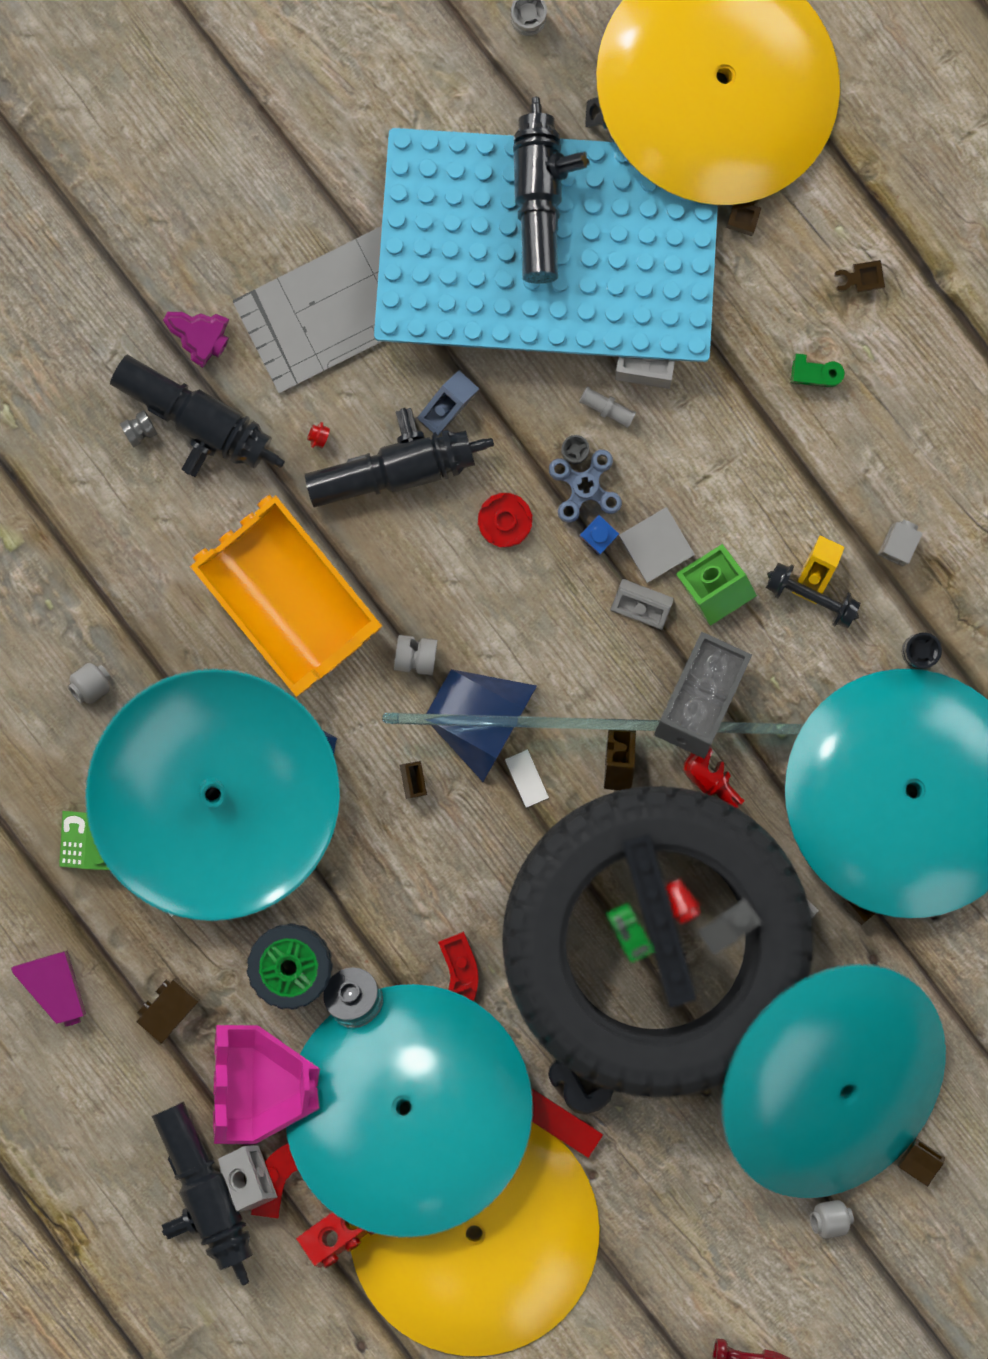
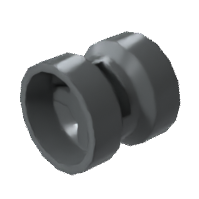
M145 410L137 413L136 419L125 420L120 423L133 448L141 444L144 437L152 438L158 434Z
M580 435L569 436L562 444V457L569 464L576 465L584 462L589 454V443Z

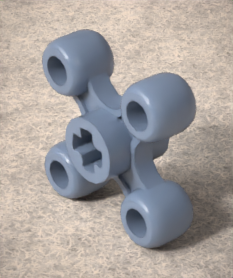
M606 450L596 451L592 455L590 468L585 472L574 471L570 464L562 458L555 459L550 463V476L557 481L567 482L572 489L571 497L567 501L562 502L558 508V516L563 522L572 523L576 521L580 514V506L587 500L596 501L607 514L617 513L621 509V497L615 492L603 490L599 484L600 475L609 470L613 464V457L610 452ZM604 456L607 459L606 465H599L597 458ZM557 465H562L565 468V472L557 474L554 468ZM583 479H587L588 483L592 482L593 487L589 489V493L586 494L583 493V490L579 491L577 487L581 485ZM609 498L614 499L616 506L609 508L606 505V500ZM566 507H570L573 509L574 514L567 517L564 515L563 510Z

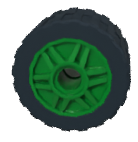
M295 923L278 925L262 934L253 944L247 959L249 983L251 988L255 990L256 995L270 1006L273 1005L278 1007V1009L291 1010L302 1006L305 1007L316 1000L328 985L333 969L332 955L327 947V943L316 931H312L304 925H296ZM284 960L294 961L297 966L296 972H286L283 968Z

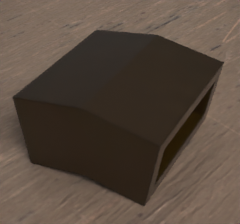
M421 761L401 764L400 771L405 798L409 799L427 795ZM409 766H414L419 791L416 794H413Z
M916 1138L897 1166L928 1187L944 1165L945 1157Z

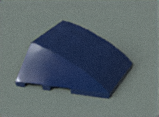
M451 669L424 718L478 778L484 782L537 685Z

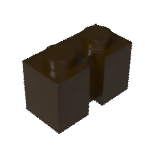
M608 726L604 789L621 791L632 788L635 768L636 729Z
M176 978L171 982L166 979L156 990V993L159 995L153 1003L147 1001L137 1012L141 1017L136 1022L161 1044L200 1001L197 996Z

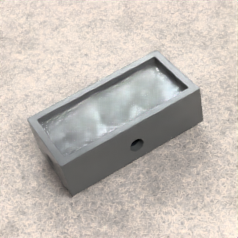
M701 631L658 723L654 736L705 759L752 654Z

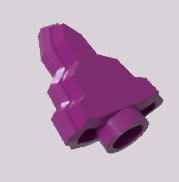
M167 312L163 318V322L170 332L181 338L182 348L191 354V360L202 368L212 355L219 358L229 341V337L223 335L229 319L218 314L210 317L200 313L192 317L184 312Z

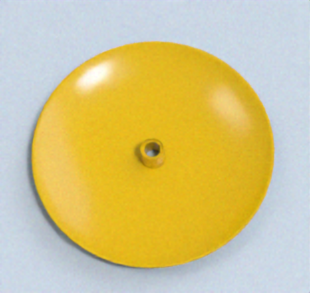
M622 0L606 26L597 58L596 83L599 105L605 124L617 147L629 163L652 183L671 194L690 201L711 205H735L749 203L777 193L799 178L814 163L830 137L836 120L840 96V76L837 57L826 27L807 0ZM717 73H723L726 76L727 84H722L718 81Z
M532 1122L526 1151L513 1178L502 1193L479 1214L456 1227L432 1235L395 1237L377 1233L370 1235L368 1233L360 1239L361 1244L351 1251L357 1276L367 1297L377 1311L399 1332L419 1344L443 1353L460 1356L496 1355L515 1350L539 1339L560 1323L576 1305L590 1280L597 1258L599 1246L598 1209L589 1179L571 1150L561 1140ZM349 1224L352 1230H356L358 1228L357 1226ZM470 1226L480 1227L482 1235L477 1239L469 1238L466 1230Z

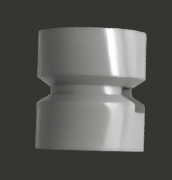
M544 0L513 1L511 6V24L519 34L533 36L544 28L547 16V7Z
M399 635L394 670L410 672L412 669H415L417 674L433 676L438 640L422 638L418 642L413 636Z

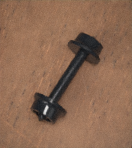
M777 563L773 571L767 572L769 580L765 588L775 594V598L778 599L784 588L835 612L836 615L832 622L834 627L840 625L849 628L853 620L859 619L857 611L861 603L853 599L851 593L848 592L842 603L817 592L789 578L794 569L792 564L786 566Z

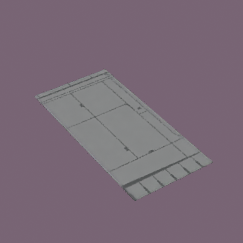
M382 226L233 300L278 393L381 342L375 340L374 328Z

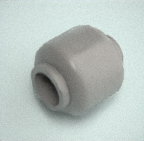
M87 663L70 675L68 689L79 703L93 704L109 692L108 680L111 677L102 665L97 667L92 663Z
M840 1200L819 1203L815 1206L814 1212L810 1214L812 1230L823 1239L846 1235L850 1230V1224L854 1222L852 1210L847 1208Z

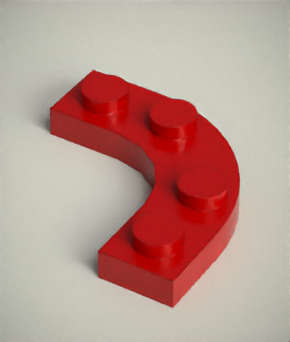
M463 931L438 941L449 968L450 984L448 990L474 1001L478 988V968Z
M289 1143L278 1148L265 1161L277 1198L252 1209L251 1215L279 1218L285 1182L293 1172L298 1170L292 1157Z

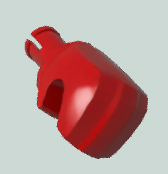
M711 747L705 759L691 753L686 758L683 766V771L690 781L702 793L707 795L716 794L721 800L736 808L739 807V804L742 805L745 800L728 783L732 775L728 770L724 772V762H718L713 773L709 771V760L713 754Z

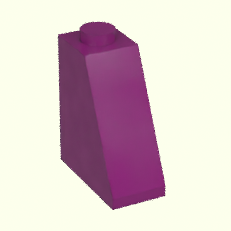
M68 950L11 967L15 977L56 1024L64 1022L65 1027L80 1023V1017L86 1015Z

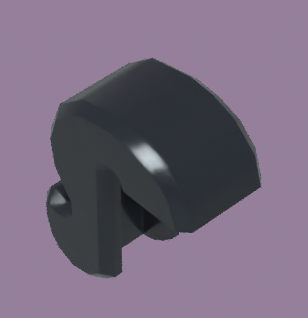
M558 1060L553 1061L549 1066L548 1075L551 1084L554 1087H557L559 1083L564 1084V1100L567 1106L575 1113L587 1115L597 1112L610 1102L613 1090L599 1086L586 1093L578 1076Z

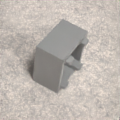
M619 357L615 380L670 389L675 360Z

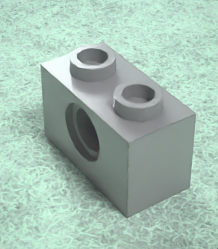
M907 520L895 522L890 526L878 556L902 567L909 564L923 533L917 531L918 526Z
M259 1145L244 1146L218 1159L220 1173L223 1174L236 1212L252 1210L277 1198ZM244 1175L247 1177L246 1184L244 1182Z

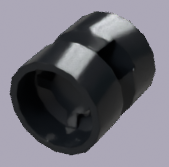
M922 632L908 637L902 645L901 653L907 665L915 669H925L932 667L939 661L942 647L937 637L931 633Z

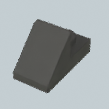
M743 899L697 932L712 954L715 955L739 941L740 937L758 926L761 921L748 902Z

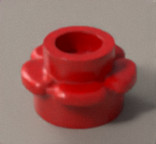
M320 422L317 426L312 425L308 433L307 440L311 441L312 448L316 446L322 449L327 441L330 428L323 426V422Z

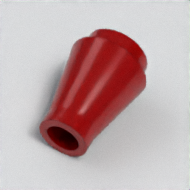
M681 879L666 886L674 918L678 919L680 924L689 922L701 915L698 909L701 906L683 885Z

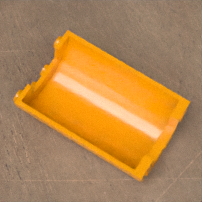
M269 494L257 504L260 509L255 514L251 512L240 521L241 528L235 533L232 530L225 533L219 539L221 544L217 548L210 549L209 551L206 548L202 549L193 557L195 562L190 567L297 697L309 689L314 682L321 680L346 660L383 626L276 495L272 498Z

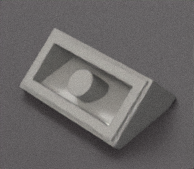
M622 579L610 610L662 630L674 599Z

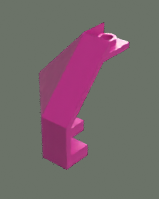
M216 1025L213 1086L214 1144H257L319 1109L318 1089L316 1086H318L320 1068L258 1025Z

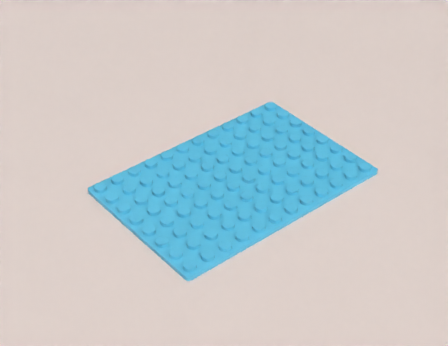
M392 128L389 131L374 338L381 342L707 362L710 357L718 205L683 199L658 187L629 163L615 142L560 139V153L568 156L584 151L587 153L590 165H587L585 169L569 172L568 177L565 180H561L562 202L556 207L560 211L557 231L558 279L544 284L529 283L522 279L521 221L517 215L521 208L515 203L514 136Z

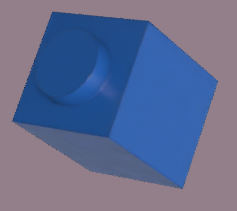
M598 515L579 537L600 556L618 537L619 533Z

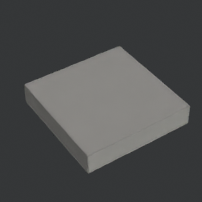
M667 507L619 535L646 583L695 555Z

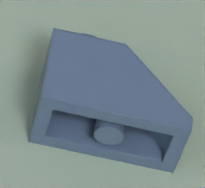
M457 371L442 385L417 419L430 431L436 432L438 436L469 403L479 388L462 372Z

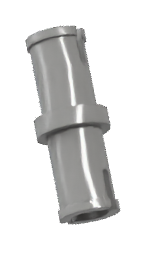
M588 386L579 400V403H583L600 412L601 417L605 418L607 416L626 428L630 426L636 414L635 411H631L614 401L615 398L611 396L607 398Z

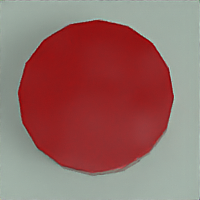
M498 493L490 496L482 504L478 513V527L481 535L490 544L500 548H510L520 544L528 537L532 528L533 515L529 505L521 497L512 493Z

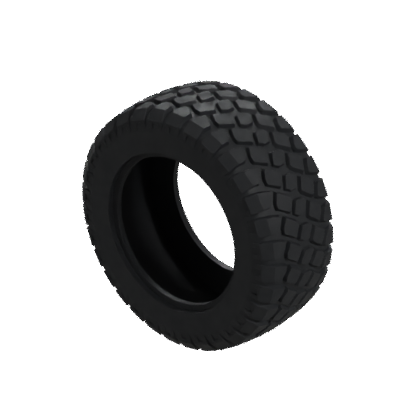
M667 786L630 788L603 795L578 807L558 821L537 842L522 864L508 897L502 934L504 967L512 997L524 1022L540 1044L566 1068L598 1086L619 1093L641 1097L667 1098L698 1093L725 1083L730 1064L738 1046L760 1014L785 991L810 977L813 957L812 919L804 888L791 861L775 839L754 819L731 804L698 791ZM650 834L655 851L686 854L710 866L728 884L737 902L739 903L745 899L761 921L758 926L745 934V951L739 973L732 987L722 1000L710 1011L689 1023L663 1029L630 1026L600 1011L588 1000L575 982L567 956L569 921L580 895L601 871L614 862L626 857L622 841Z

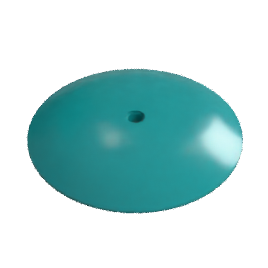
M224 669L195 670L165 678L147 687L127 702L112 718L103 731L90 761L86 781V812L94 843L102 859L121 884L135 896L161 911L179 917L208 921L229 920L259 912L276 904L299 887L313 872L322 859L336 826L340 800L339 776L331 746L323 730L309 711L288 692L263 678L248 673ZM210 787H217L220 790V795L215 800H209L205 797V792Z
M891 669L862 676L847 683L833 692L812 712L802 726L789 756L785 778V803L788 821L800 852L812 870L834 892L863 909L898 918H926L949 913L972 903L988 892V700L970 686L943 674L918 669ZM907 785H913L917 789L916 798H910L907 795Z
M857 964L836 967L812 975L797 983L774 1000L752 1024L738 1046L730 1064L723 1091L722 1120L724 1133L733 1157L746 1174L772 1192L796 1198H818L855 1188L872 1179L896 1161L911 1145L926 1124L939 1096L946 1064L945 1034L941 1019L930 998L917 984L899 972L875 965Z
M410 984L384 987L379 989L378 1004L368 1017L358 1022L346 1023L330 1015L314 1031L303 1047L300 1055L320 1068L318 1086H316L318 1089L319 1109L287 1126V1139L292 1157L303 1180L313 1194L338 1217L364 1230L386 1236L419 1237L432 1235L456 1227L479 1214L502 1193L513 1178L526 1151L531 1132L533 1117L531 1083L524 1060L512 1037L499 1021L474 1001L458 993L435 986ZM409 1101L412 1106L411 1111L403 1116L400 1113V1107L404 1102Z

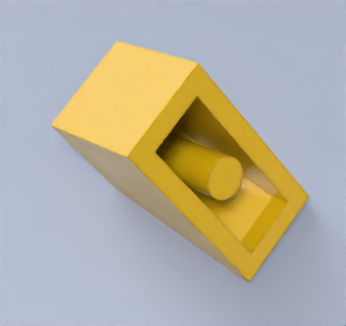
M819 535L797 582L823 594L838 566L845 547ZM791 592V593H793V594H795V595H797V596H799V597H802V598H804V599H806V600H808V601H810V602H812V603H814V604L817 605V603H815V602H813V601H811V600H809V599H807V598H805V597H803V596H801V595H798V594H796V593H794V592Z

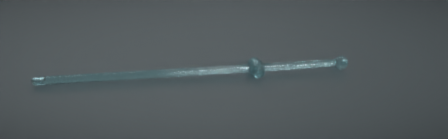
M385 713L382 718L386 724L655 731L660 721ZM721 722L717 733L798 735L804 724Z

